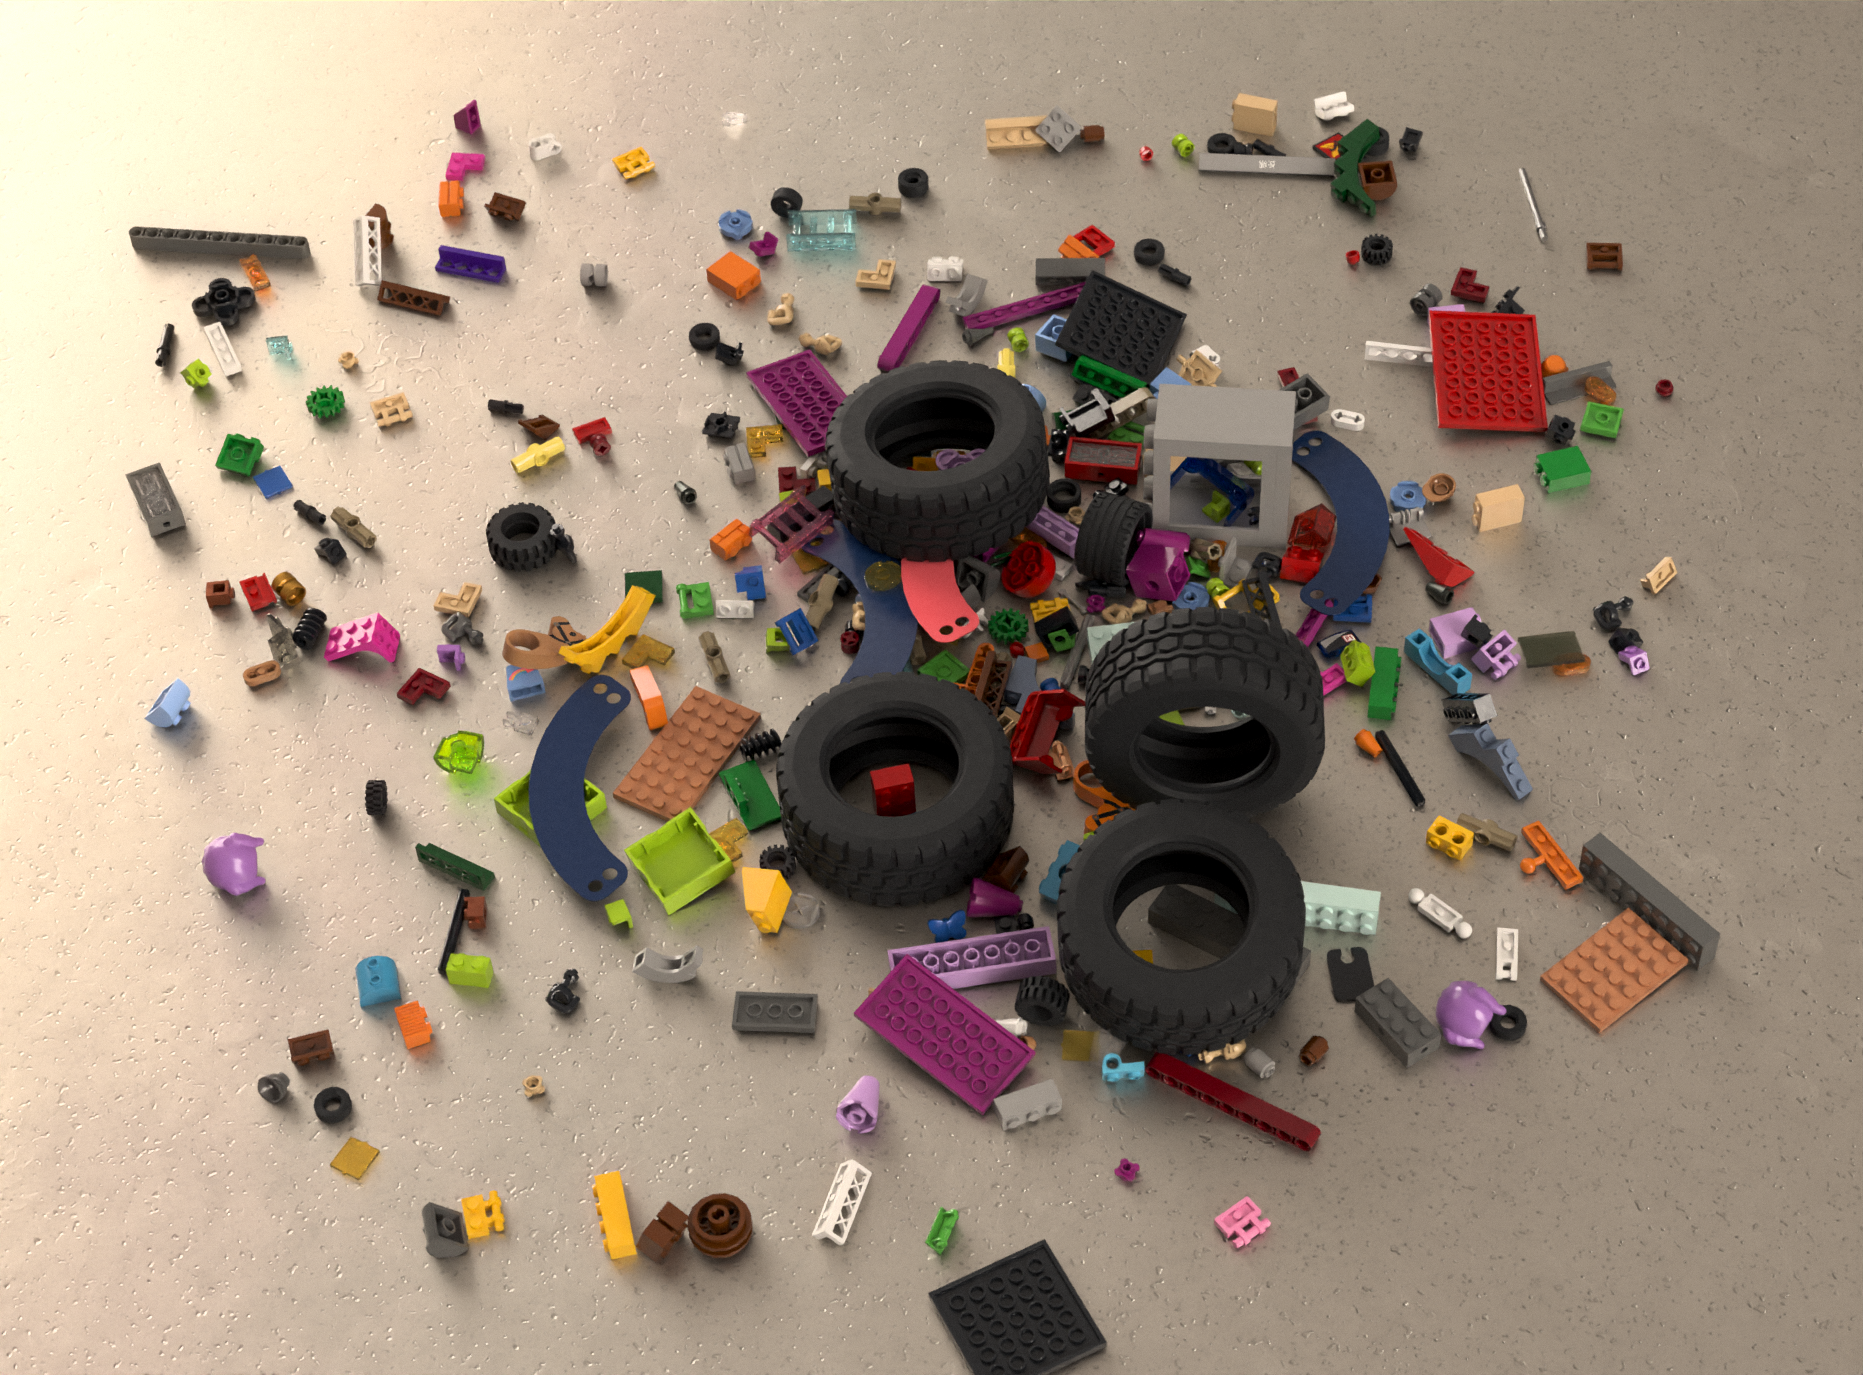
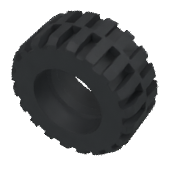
M520 502L518 505L510 504L507 508L503 507L499 510V513H495L491 517L492 520L490 519L487 524L486 538L491 557L499 566H505L507 570L511 571L514 569L516 572L526 570L527 572L533 568L538 569L543 563H548L558 549L555 544L557 538H554L550 533V528L555 524L554 517L551 516L548 510H544L539 505L535 506L534 503L524 504V502ZM522 533L535 534L530 539L524 541L510 540L512 537Z

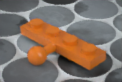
M1539 820L1522 828L1521 833L1539 855L1534 859L1524 858L1521 861L1520 868L1524 873L1530 874L1535 871L1536 866L1545 863L1565 890L1583 882V876Z

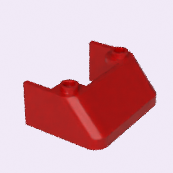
M1065 689L1032 692L1025 702L1010 743L1013 764L1041 774H1062L1063 770L1054 765V759L1048 755L1059 722L1070 719L1073 715L1074 707L1085 706V701Z

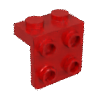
M1300 546L1288 547L1282 558L1280 578L1308 583L1319 572L1320 564L1324 559V553H1321L1318 549L1304 550Z

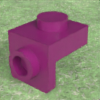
M769 231L765 232L763 240L750 242L749 249L759 257L772 255L775 253L778 238Z

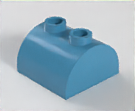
M372 956L357 964L355 972L361 1007L401 999L397 967L393 959L386 956Z

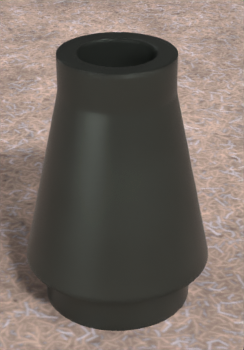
M682 481L676 482L674 489L681 502L688 505L694 503L697 498L696 490Z
M1430 581L1425 587V591L1441 604H1449L1454 597V591L1449 586Z

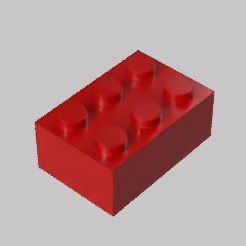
M909 763L870 771L875 815L897 817L916 812L914 780Z

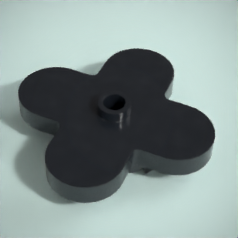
M217 278L209 284V292H206L204 296L196 298L191 306L196 316L207 317L215 315L216 322H221L222 326H230L238 321V310L253 305L256 301L254 290L250 287H233L229 279Z

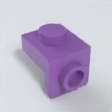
M450 644L438 645L437 654L439 662L455 663L456 670L461 671V666L465 663V653L461 651V646Z
M1628 646L1625 650L1618 652L1619 659L1629 664L1631 674L1636 675L1649 670L1646 651L1636 646Z

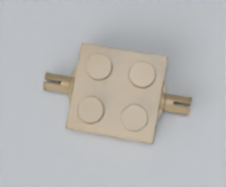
M1196 350L1189 359H1185L1182 355L1176 358L1182 365L1178 375L1191 383L1192 386L1217 387L1214 383L1222 370L1200 351Z

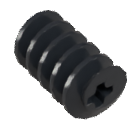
M316 608L306 609L292 634L294 644L304 650L312 649L322 627L325 625L324 622L327 621L326 614Z
M770 729L769 734L767 731H763L762 736L759 733L755 734V739L751 735L748 736L747 740L741 738L740 751L744 762H747V756L754 760V754H757L761 758L763 751L768 756L769 749L775 754L776 747L780 749L782 743L777 732L774 729Z

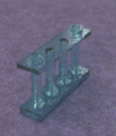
M856 209L788 210L789 225H793V234H787L786 237L788 251L856 250L855 233H851V224H857ZM834 224H844V233H834ZM800 225H810V234H800ZM817 225H827V233H817Z

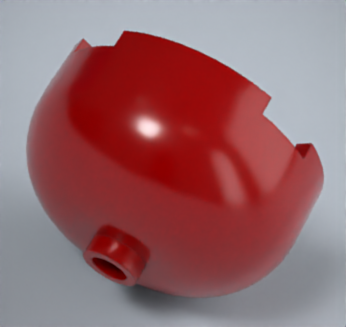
M1032 541L1024 542L1016 547L1009 555L1011 559L1007 567H1003L1002 583L1007 590L1021 598L1039 596L1049 588L1055 577L1056 562L1054 556L1046 547Z

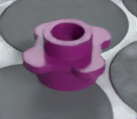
M1100 595L1090 596L1086 600L1088 604L1087 611L1090 613L1102 612L1105 609L1103 604L1105 599Z
M1124 1158L1120 1160V1165L1118 1168H1115L1114 1173L1124 1181H1132L1140 1167L1137 1163L1133 1164Z

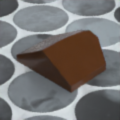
M544 415L524 421L518 420L519 425L544 440L560 427V424Z

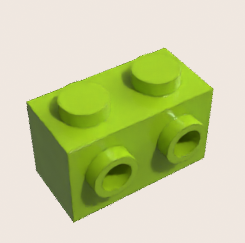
M1353 640L1340 654L1346 681L1362 687L1375 673L1370 648L1367 644Z
M451 953L446 967L449 984L489 988L494 972L490 957L482 955L472 956L464 953Z

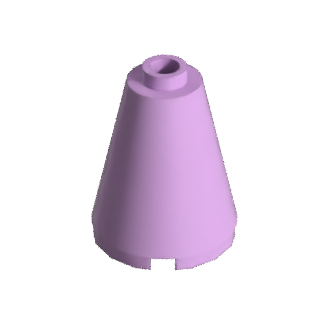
M862 1076L838 1105L836 1119L846 1130L851 1131V1129L858 1130V1133L862 1134L874 1129L878 1116L880 1086L876 1078L873 1076Z

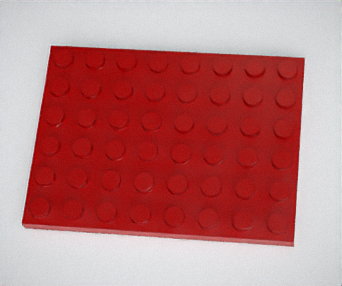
M1430 310L1428 317L1438 428L1546 432L1548 424L1536 315Z

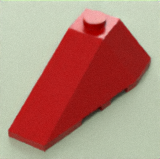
M1404 527L1405 534L1428 572L1436 578L1435 582L1437 584L1454 587L1475 573L1460 560L1447 555V551L1433 545L1434 543L1416 530Z

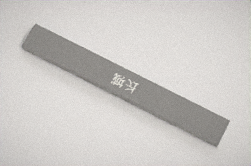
M1200 153L1199 171L1334 176L1335 158Z

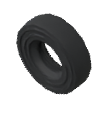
M1217 133L1208 139L1207 151L1214 154H1234L1237 141L1230 134ZM1220 143H1224V144H1227L1228 147H1227V148H1218V147H1216V145H1217V144H1220Z
M1142 239L1134 247V257L1140 264L1151 266L1158 264L1164 258V246L1156 239ZM1146 249L1155 250V253L1147 255L1144 254L1143 251Z
M700 323L693 326L689 331V342L695 349L709 350L720 342V332L714 324ZM707 333L711 335L708 339L702 340L698 338L701 334Z
M1502 1005L1506 1008V1013L1504 1015L1493 1013V1017L1489 1022L1490 1030L1499 1039L1506 1041L1516 1040L1525 1033L1527 1027L1526 1015L1516 1006ZM1504 1017H1510L1516 1021V1025L1513 1028H1505L1501 1025L1500 1020Z
M339 1087L326 1088L318 1093L314 1099L315 1113L320 1120L326 1123L342 1121L351 1111L352 1101L350 1096L344 1089ZM337 1099L341 1102L339 1108L334 1111H329L325 1108V1104L329 1100Z

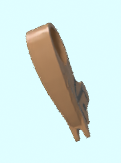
M555 616L551 618L548 635L525 629H516L507 633L502 656L509 664L520 668L537 670L554 668L569 663L564 660L565 656L559 654L561 646L579 644L587 638L585 635L576 632L566 618ZM515 646L525 647V648H528V649H530V650H529V651L520 650V649L516 648Z

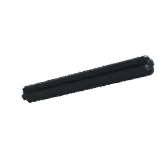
M1384 730L1377 731L1375 739L1383 749L1384 754L1415 806H1423L1425 798Z
M460 889L437 967L440 974H447L446 967L450 954L454 953L464 919V909L466 908L464 897H470L468 889Z

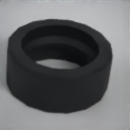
M1067 478L1057 479L1050 483L1047 493L1049 507L1059 513H1068L1070 508L1079 507L1081 504V488L1079 484ZM1061 491H1068L1075 495L1068 500H1060L1054 497L1056 493Z

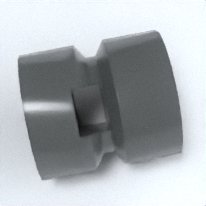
M1430 283L1425 284L1411 298L1410 306L1416 314L1426 316L1428 315V308L1435 307L1442 300V293L1437 286Z

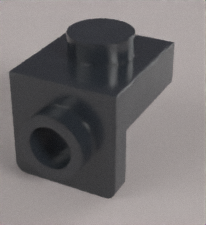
M1406 127L1402 139H1399L1400 148L1406 152H1416L1423 132Z
M719 342L716 347L715 359L735 366L736 362L742 359L744 353L742 343L739 342L736 348Z
M324 538L314 548L318 555L327 556L331 564L337 563L346 556V552L338 539Z
M1618 628L1608 641L1617 654L1628 646L1640 648L1644 643L1639 633L1632 628Z

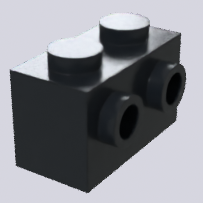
M1068 606L1034 623L1037 635L1046 649L1053 646L1048 638V634L1065 629L1070 637L1079 632L1076 619ZM1063 636L1055 637L1057 642L1065 639Z

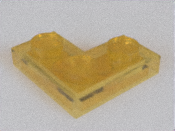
M782 424L746 427L747 448L751 458L766 457L765 444L783 442Z
M643 634L622 658V664L634 669L643 666L648 659H651L665 666L675 654V649Z
M737 817L709 833L718 842L732 863L743 857L742 851L735 845V842L747 836L748 830Z

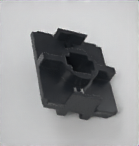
M725 411L723 414L711 413L707 416L702 434L732 439L735 436V431L738 429L740 417L727 415Z

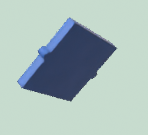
M280 465L253 476L265 499L293 488L292 483Z

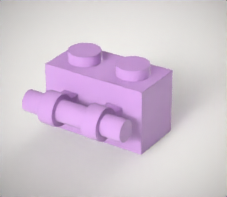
M1504 629L1483 646L1471 660L1483 673L1490 667H1493L1494 672L1491 673V677L1496 680L1499 677H1503L1507 670L1514 668L1518 661L1521 660V656L1518 653L1513 656L1510 652L1517 643ZM1504 658L1505 663L1502 664L1499 660Z

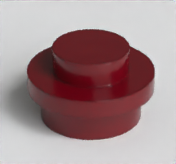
M1667 379L1660 380L1655 386V391L1662 396L1671 395L1674 390L1672 382Z

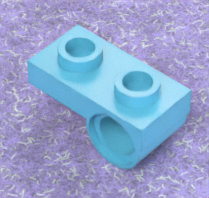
M1114 1053L1107 1054L1103 1059L1102 1080L1109 1082L1118 1081L1120 1078L1137 1080L1144 1076V1062L1122 1063L1121 1058ZM1112 1062L1115 1063L1117 1067L1115 1069H1110L1107 1067V1064Z

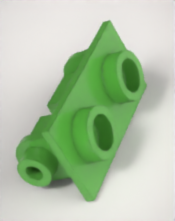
M940 1207L925 1241L939 1255L942 1254L944 1247H947V1240L956 1220L959 1219V1212L955 1209L946 1211L943 1207Z

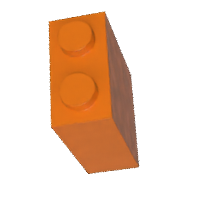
M731 251L706 269L708 282L735 300L740 299L761 283L760 269Z

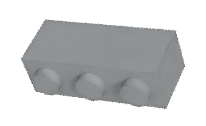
M1053 1079L993 1099L994 1111L1003 1130L1016 1128L1025 1122L1036 1121L1040 1117L1048 1114L1053 1115L1062 1110V1098Z

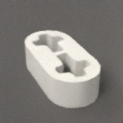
M1341 409L1334 410L1331 413V424L1335 427L1352 431H1360L1364 428L1365 418L1362 414Z

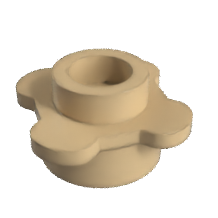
M346 351L341 354L338 362L343 364V368L348 369L354 364H358L359 359L355 358L353 352Z
M1072 507L1069 510V514L1065 516V519L1080 525L1085 511L1080 507Z
M531 1075L523 1080L522 1085L526 1089L524 1093L527 1097L537 1093L542 1094L545 1091V1087L542 1086L543 1079L541 1076Z

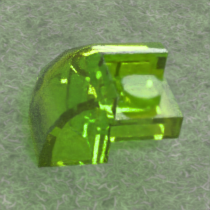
M458 730V733L452 734L447 738L444 737L441 740L433 759L441 769L455 775L456 771L472 774L476 764L481 762L483 756L484 736L483 734Z

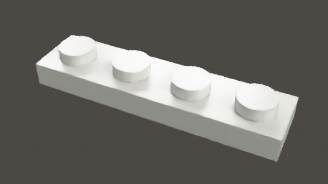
M221 322L204 327L207 338L225 376L242 371Z

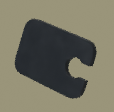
M1351 948V955L1354 957L1352 963H1344L1341 960V949L1330 950L1327 953V964L1334 997L1337 1001L1353 1002L1357 996L1374 987L1368 953L1364 948Z

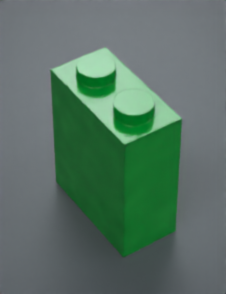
M1578 446L1536 455V461L1533 464L1534 472L1539 475L1541 485L1545 487L1548 493L1590 484L1592 471Z

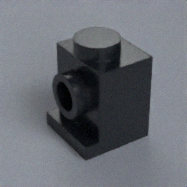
M1475 614L1464 627L1461 636L1480 648L1483 643L1486 645L1493 635L1490 634L1492 630L1489 629L1488 625L1484 622H1479L1477 620L1478 616Z

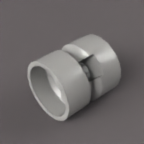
M582 263L580 269L581 285L592 286L594 283L596 286L606 287L608 282L607 264H596V266H593V264Z

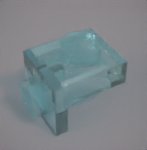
M287 335L266 338L270 355L285 353L286 358L291 359L293 344L289 342Z

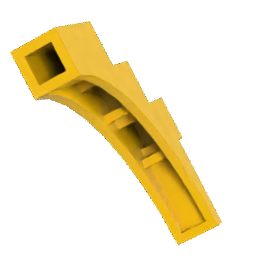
M632 585L616 613L598 632L579 644L561 646L559 654L565 656V661L581 666L580 670L585 673H599L606 656L610 655V653L618 654L626 636L628 637L629 634L637 636L656 595L642 587Z

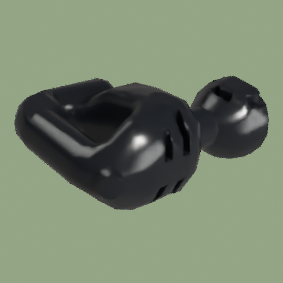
M553 524L550 528V533L554 538H557L555 542L556 547L561 553L567 555L573 564L576 563L577 559L573 551L574 541L572 537L568 534L564 535L565 529L562 524Z
M1261 552L1256 556L1252 567L1259 569V571L1265 570L1269 582L1270 578H1276L1279 574L1282 559L1274 554Z
M1626 596L1620 598L1618 603L1615 604L1612 601L1603 602L1593 608V616L1602 629L1612 630L1622 625L1621 620L1618 618V610H1631L1634 602Z
M573 968L565 970L563 981L555 983L549 990L547 997H545V1002L549 1006L564 1014L571 1013L580 998L574 995L568 987L578 981V971Z

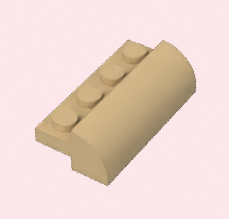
M1048 115L985 119L987 150L1051 146L1035 131Z

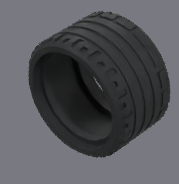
M1106 491L1097 494L1085 512L1076 540L1074 564L1078 573L1121 587L1130 584L1126 568L1140 547L1136 541L1137 532L1143 528L1152 529L1153 514L1150 506L1146 503Z

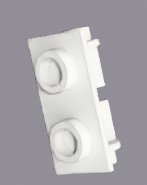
M716 600V618H754L755 602L751 600Z

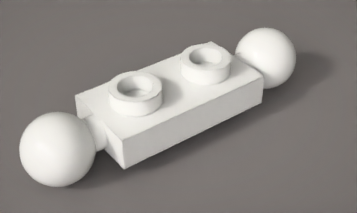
M1413 888L1410 890L1408 898L1413 904H1419L1417 909L1419 912L1448 933L1455 928L1456 934L1460 938H1467L1471 935L1472 927L1467 922H1461L1463 917L1461 914L1433 894L1425 898L1424 892L1421 889Z

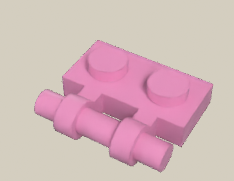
M1248 1196L1214 1219L1215 1226L1227 1238L1234 1234L1238 1237L1232 1241L1233 1246L1237 1249L1242 1245L1246 1246L1257 1234L1261 1235L1264 1233L1266 1228L1271 1225V1222L1268 1218H1264L1262 1221L1257 1218L1261 1215V1210ZM1250 1223L1252 1228L1245 1232L1242 1228Z

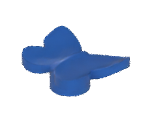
M963 910L954 912L949 918L928 920V927L935 934V943L946 942L951 937L962 939L966 936L967 932L962 927L965 924L966 918Z

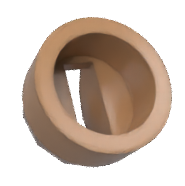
M1020 1037V1040L1034 1050L1037 1043L1033 1037Z

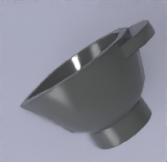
M282 1072L266 1074L258 1080V1093L267 1101L278 1103L285 1096L290 1080Z

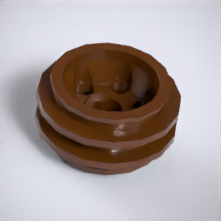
M726 1193L712 1194L702 1198L692 1207L689 1213V1238L693 1246L707 1256L718 1258L738 1253L748 1244L753 1233L751 1213L746 1203L738 1197ZM734 1223H738L736 1228L732 1227Z

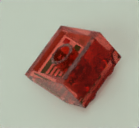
M1322 503L1296 515L1287 543L1292 546L1308 549H1318L1322 546H1327L1331 541L1336 515Z

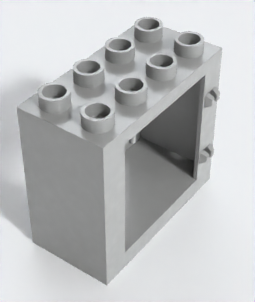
M1159 384L1158 399L1148 398L1147 421H1154L1155 425L1145 426L1143 444L1144 449H1153L1147 450L1144 453L1143 474L1147 475L1144 478L1143 500H1153V503H1146L1150 506L1153 514L1152 529L1185 532L1190 536L1191 540L1199 538L1219 545H1226L1235 537L1237 538L1236 546L1286 549L1296 391ZM1171 456L1262 461V474L1259 477L1252 474L1243 476L1200 473L1199 471H1170ZM1215 490L1231 501L1230 514L1218 523L1202 512V508L1212 502V492ZM1252 507H1260L1259 523L1249 525L1251 517L1247 515V511Z

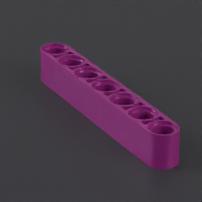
M924 284L921 286L880 355L877 364L878 370L888 372L901 366L939 301L941 294L939 288Z

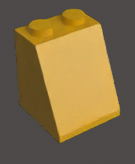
M743 867L742 877L746 911L759 931L763 933H778L792 894L790 887L779 870Z

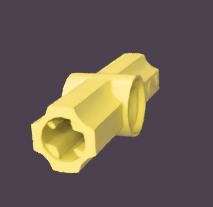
M1004 348L998 354L999 365H997V369L1005 372L1007 376L1011 375L1015 378L1014 351Z
M558 436L541 445L538 443L530 445L525 453L511 459L510 462L514 471L518 474L534 465L538 467L544 466L550 457L564 451L565 446Z

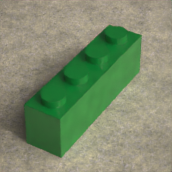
M1083 355L1077 359L1071 375L1122 398L1147 386L1146 382Z
M1375 647L1373 663L1375 673L1372 675L1367 718L1391 720V712L1395 713L1397 701H1393V697L1397 698L1398 686H1395V683H1399L1400 671H1396V669L1401 668L1402 657H1398L1399 649Z

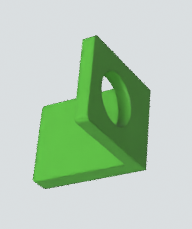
M1190 556L1185 558L1190 575L1195 573L1208 579L1211 577L1207 563Z
M1063 629L1048 634V638L1057 652L1075 646L1076 633L1069 637L1066 630ZM1063 636L1065 639L1057 642L1055 637Z

